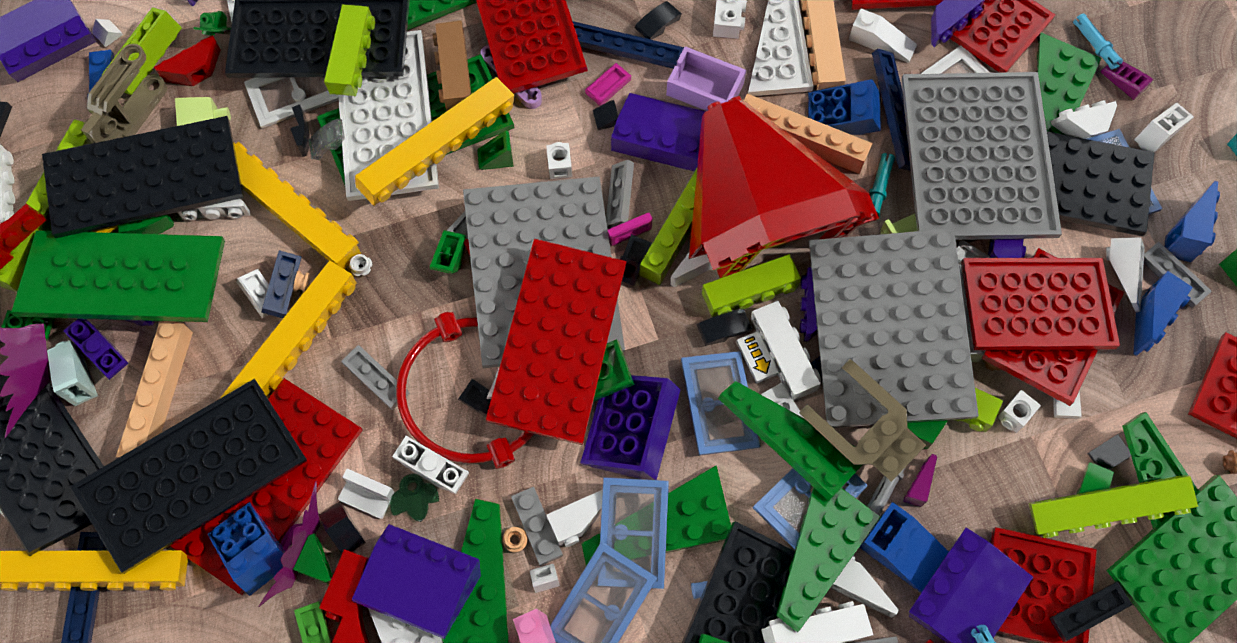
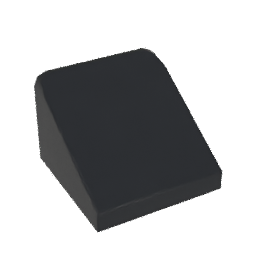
M614 100L593 110L597 130L615 127L618 112Z

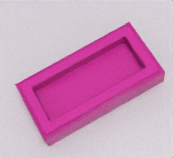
M615 63L585 89V94L601 106L631 81V75Z
M648 212L608 229L610 245L614 246L630 239L631 234L637 236L651 230L653 219Z

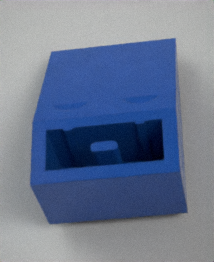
M873 79L808 92V118L851 135L881 131L880 91Z
M1214 181L1197 198L1167 233L1164 247L1178 260L1192 262L1196 257L1202 255L1207 247L1212 246L1216 234L1213 232V227L1218 217V212L1215 209L1220 198L1218 181Z
M1169 271L1164 273L1150 286L1141 298L1140 312H1136L1133 349L1135 356L1143 350L1148 352L1154 344H1158L1166 334L1164 329L1167 326H1171L1177 319L1178 314L1176 312L1179 308L1182 309L1191 299L1188 294L1193 287Z
M250 502L207 534L233 581L249 596L274 578L283 568L281 557L285 550Z
M894 502L885 509L880 519L859 547L920 593H922L949 553L912 515Z

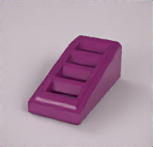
M1117 62L1120 66L1117 67L1118 70L1115 72L1111 71L1109 66L1106 65L1100 73L1133 100L1145 91L1153 81L1150 76L1125 62H1122V64Z
M931 454L925 460L907 491L903 502L922 507L928 501L937 455Z

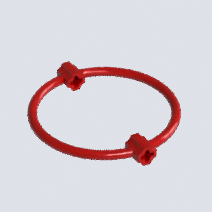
M453 312L439 314L434 319L437 327L426 333L414 344L405 357L399 371L396 399L403 423L418 443L447 460L460 463L493 461L495 469L507 467L515 462L513 452L527 443L534 435L533 433L524 431L511 443H508L506 437L497 438L486 445L488 452L475 454L460 453L443 448L431 441L417 427L410 414L406 399V384L411 366L419 353L439 336H441L443 342H451L462 335L460 328L478 327L477 317L456 320Z

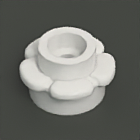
M362 254L355 255L349 264L352 274L355 276L369 274L371 271L370 267H372L371 259Z

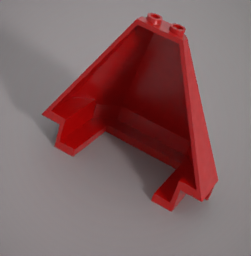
M740 96L733 97L724 103L714 102L707 107L708 111L703 114L701 123L689 259L707 254L713 271L717 270L719 278H723L743 271L764 249L826 230L828 231L819 239L847 237L860 225L879 220L869 195L870 193L747 102L742 101Z

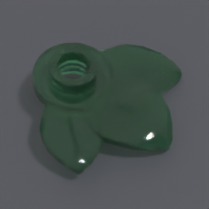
M408 474L401 479L400 489L392 495L390 508L393 516L407 511L414 520L422 522L428 514V503L432 504L439 501L438 490L434 485L424 483L419 475ZM416 483V489L412 491L408 489L409 484Z

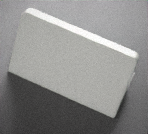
M346 469L342 477L346 484L338 500L378 519H383L395 495L393 489L350 469Z

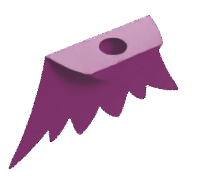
M31 324L22 328L0 327V341L6 344L0 348V354L9 356L0 365V374L10 376L1 390L0 397L13 394L6 408V411L13 408L7 425L5 438L30 403L50 382L44 324Z
M317 481L313 488L309 510L305 509L303 523L291 526L281 542V546L285 550L281 557L283 568L275 575L274 580L276 582L258 607L276 594L292 588L298 572L294 571L293 568L308 536L311 534L316 535L321 524L317 508Z

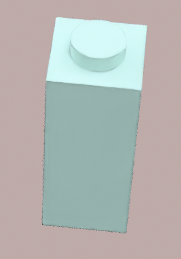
M71 340L63 341L47 350L54 393L74 406L98 396L82 351Z

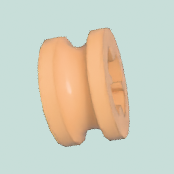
M297 271L293 291L302 290V293L305 292L308 288L310 273L302 274L301 271Z

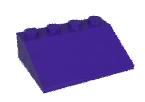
M33 0L0 17V61L8 74L17 82L97 42L72 0Z
M629 93L612 133L611 151L695 172L698 166L702 116L706 111Z
M631 375L634 385L598 399L580 463L633 478L657 480L681 389L669 378Z
M388 524L374 546L352 601L445 639L481 577L480 562L475 557Z
M966 527L910 609L909 617L946 643H977L971 631L976 629L980 633L977 626L983 624L987 626L988 631L994 638L1033 579V576L990 542Z

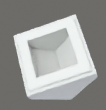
M95 19L92 33L105 47L123 35L110 20Z
M554 564L530 571L535 593L560 586Z

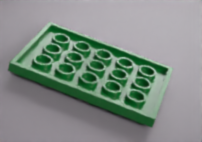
M1220 475L1212 476L1195 491L1198 507L1190 508L1191 513L1175 515L1174 511L1170 513L1106 570L1115 582L1118 581L1129 600L1163 643H1190L1237 600V496Z

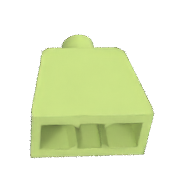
M210 97L175 98L177 126L228 116L229 120H231L229 108L217 109V106Z

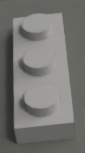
M628 159L612 165L606 213V224L609 229L628 221L634 163Z
M1160 242L1156 243L1144 254V264L1159 278L1169 271L1193 287L1188 294L1191 299L1187 303L1191 308L1195 307L1212 292Z
M356 346L341 362L393 410L398 406L396 399L397 380L362 347ZM406 389V397H407L410 393H409L408 390Z
M531 487L511 496L539 565L542 566L563 557L535 488Z

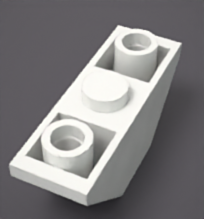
M1105 100L1092 104L1091 108L1087 104L1076 108L1075 112L1072 109H1068L1058 113L1059 117L1052 120L1051 124L1065 135L1083 139L1091 138L1109 130L1117 103L1115 101L1106 104Z
M241 199L177 212L182 219L186 220L250 216V210Z
M405 436L392 456L416 475L438 488L454 494L458 492L469 474L465 469L408 436Z

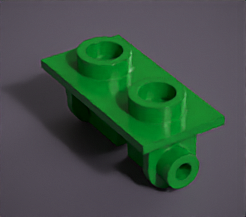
M223 11L202 13L200 15V26L193 27V29L202 30L204 35L224 34V31L231 30V27H227L226 14Z

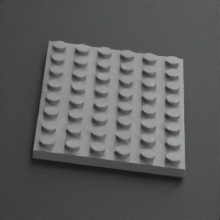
M1038 72L903 74L901 80L917 231L954 228L955 240L1060 238L1062 231Z
M600 176L463 189L483 368L500 367L534 238L611 257ZM617 299L607 343L617 339L624 353L625 346Z
M954 228L809 240L826 422L833 428L874 425L883 415L888 413L853 377L842 369L849 359L854 361L907 409V423L978 418Z

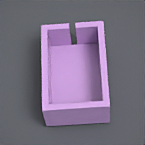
M684 47L677 61V66L674 67L667 81L666 95L708 111L707 107L714 102H728L731 98L739 95L744 85L746 70Z

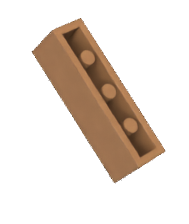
M462 20L435 24L436 33H432L434 46H438V51L434 53L436 65H440V70L436 71L438 84H442V89H439L440 103H445L447 111L471 95Z

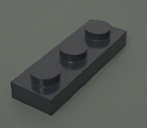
M1117 581L1049 619L1062 641L1066 642L1132 606V603Z

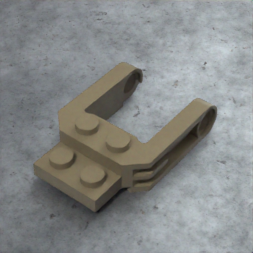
M128 44L123 47L88 94L87 109L92 115L85 121L81 131L91 143L135 135L167 91V85L162 77L151 74L142 80L123 107L118 102L146 61V54L138 44ZM132 53H139L137 59L128 60ZM160 83L156 90H149L151 84Z
M849 359L842 369L853 377L888 413L883 415L858 441L856 447H853L808 404L799 414L854 465L873 464L892 482L920 453L926 444L907 428V409L854 361Z

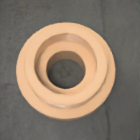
M511 527L505 531L502 542L508 551L516 553L526 547L528 538L523 529ZM518 536L520 541L518 544H512L511 538Z

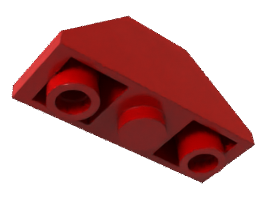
M213 35L195 45L182 50L175 56L162 61L154 68L164 82L195 86L213 75L221 49Z

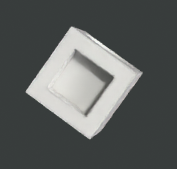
M555 142L552 145H546L550 180L572 177L569 143ZM563 158L561 161H556L555 159Z
M1020 390L997 418L1001 420L1005 428L1017 433L1025 426L1041 405L1024 391ZM1013 409L1019 410L1022 417H1017Z

